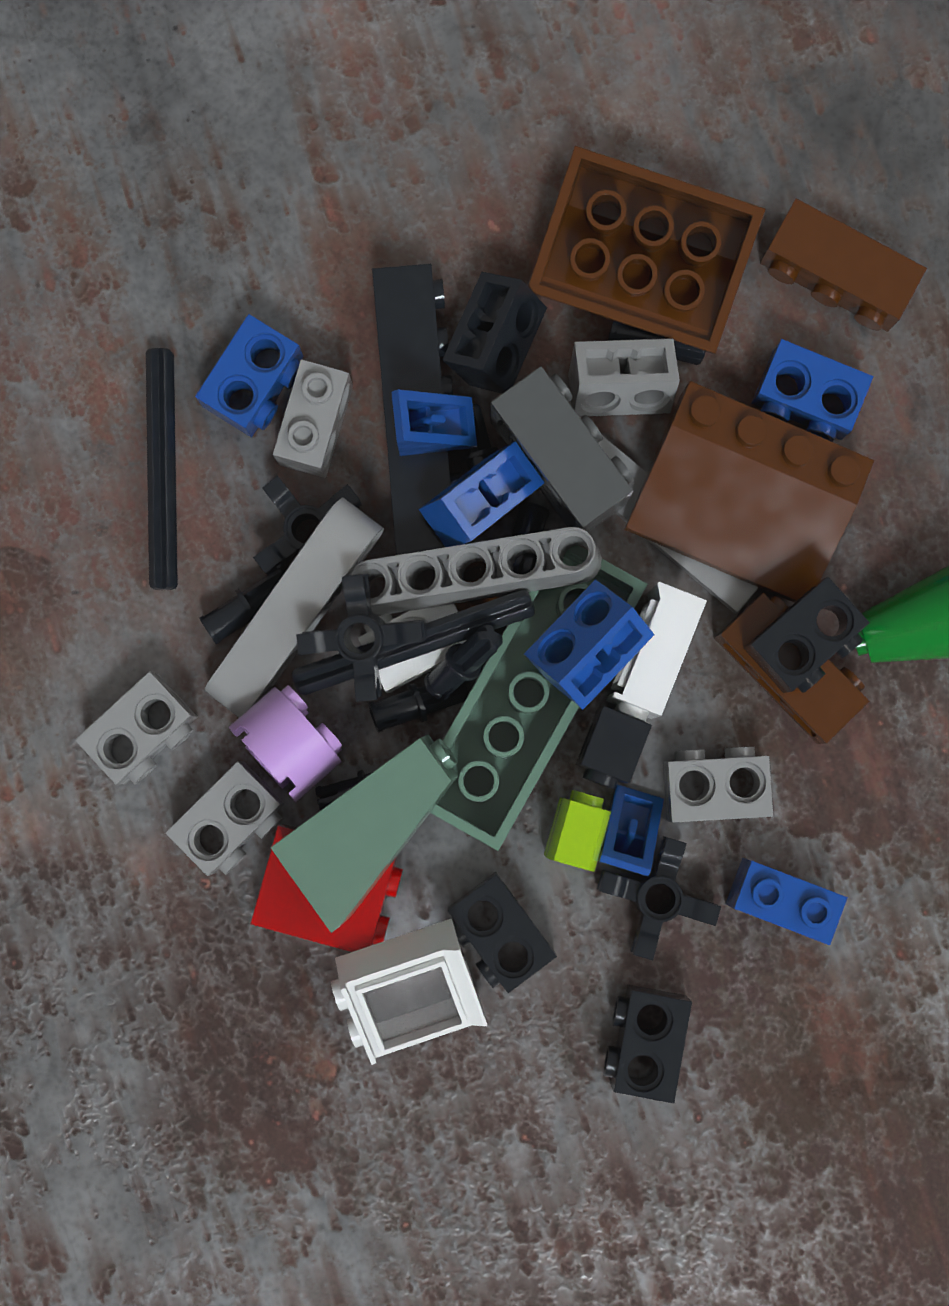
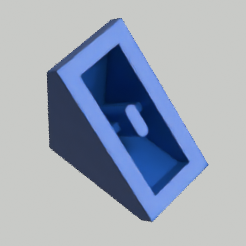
M400 389L391 392L396 440L400 456L477 447L472 397Z
M617 784L608 810L611 812L598 861L649 876L652 869L664 798Z

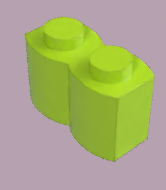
M574 790L571 791L569 799L560 797L543 855L553 861L595 872L611 815L610 811L602 809L604 799Z

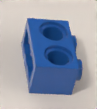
M248 314L195 398L203 408L252 438L258 428L265 430L271 423L278 409V405L274 402L283 388L291 389L293 387L300 360L304 357L300 346ZM265 349H275L280 352L278 362L270 368H260L255 365L257 355ZM246 389L253 392V400L247 408L234 410L229 407V400L236 391Z
M781 339L772 351L751 404L761 407V412L787 423L790 419L807 426L806 431L831 442L835 438L842 440L852 431L874 376ZM786 375L793 378L798 386V394L788 396L781 393L776 386V377ZM834 394L839 397L843 404V413L837 415L829 413L822 404V395Z
M515 441L488 455L418 510L445 547L463 545L475 539L545 482Z
M595 579L524 655L552 685L583 710L655 634L630 604Z
M742 858L725 904L733 909L831 945L848 897Z

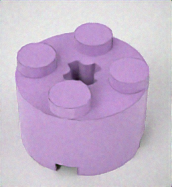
M287 685L282 691H279L276 687L272 688L232 723L229 729L236 737L245 731L247 735L241 739L246 745L245 748L282 789L289 782L295 787L289 792V796L296 803L341 763L337 754L342 750L340 748L342 744L323 723L314 728L305 717L309 714L306 710L308 706Z

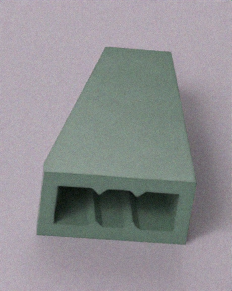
M429 734L419 738L270 847L331 933L352 916L458 777L452 768L457 764V760L441 739L433 741Z

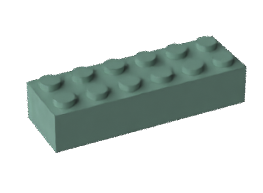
M579 545L571 547L566 551L563 563L568 566L582 564L588 556V550ZM604 559L601 561V568L598 574L590 581L582 584L528 592L534 605L535 614L530 618L507 626L502 635L503 644L487 661L443 739V742L457 760V764L452 768L458 777L430 813L497 851L502 846L579 706L552 685L524 653L595 579L633 608L637 605L648 585Z

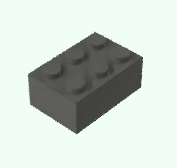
M540 366L491 402V424L507 445L515 441L545 482L539 489L566 526L579 527L589 533L626 506L633 493L629 484L634 479L619 457L614 456L610 459L601 448L599 442L603 440V437L594 422L587 415L579 418L568 402L573 399V396L563 380L557 374L549 377L542 366Z

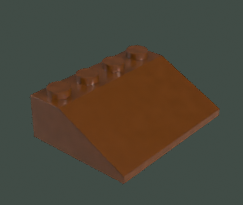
M575 146L528 287L536 295L667 339L673 338L676 342L716 354L766 209Z
M689 381L676 402L624 530L795 603L821 580L857 507L874 460Z

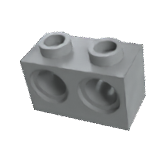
M674 339L574 342L568 374L570 392L573 396L571 400L573 410L579 417L584 415L610 416L670 413L680 382Z
M300 360L273 451V456L280 466L326 478L353 388L348 372Z
M149 671L77 737L75 741L115 785L126 784L128 781L136 785L155 769L157 764L152 759L166 746L173 751L190 737L194 730L189 725L198 716L159 674ZM164 701L170 708V720L163 728L155 729L149 723L148 712L154 703ZM121 735H126L133 744V754L124 763L116 761L111 751L114 740Z
M755 747L724 748L725 758L705 759V750L675 751V761L663 762L666 820L673 823L773 817L769 756L755 757ZM739 768L748 770L754 781L751 792L743 797L734 794L730 787L731 775ZM688 771L697 772L704 780V790L694 800L685 798L679 788L681 777Z
M237 761L166 834L207 876L215 874L219 869L226 875L247 855L241 847L254 834L263 839L279 824L283 818L277 812L286 803L245 762ZM246 789L255 792L260 800V809L252 818L241 816L235 806L238 794ZM208 825L219 828L224 836L223 847L215 854L207 852L200 843L201 832Z

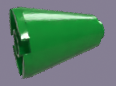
M949 565L862 612V615L870 623L859 632V635L864 640L856 647L858 656L868 654L871 663L949 659Z

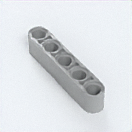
M345 498L339 499L322 519L215 671L204 691L237 717L242 716L266 695L298 653L296 634L313 631L343 590L342 577L348 576L358 563L364 561L382 535L384 528Z
M567 527L366 560L358 563L349 575L369 573V582L378 577L385 578L386 583L383 592L378 597L370 598L372 613L385 615L505 596L520 590L531 592L582 584L590 581L598 574L601 568L602 557L593 537L587 531L579 527ZM580 545L589 549L588 556L582 564L568 566L563 563L564 555L571 547ZM527 553L537 556V563L529 573H514V563L521 555ZM471 563H486V571L480 580L476 582L464 581V572ZM427 569L435 570L436 575L433 584L428 589L416 590L415 580L417 576Z

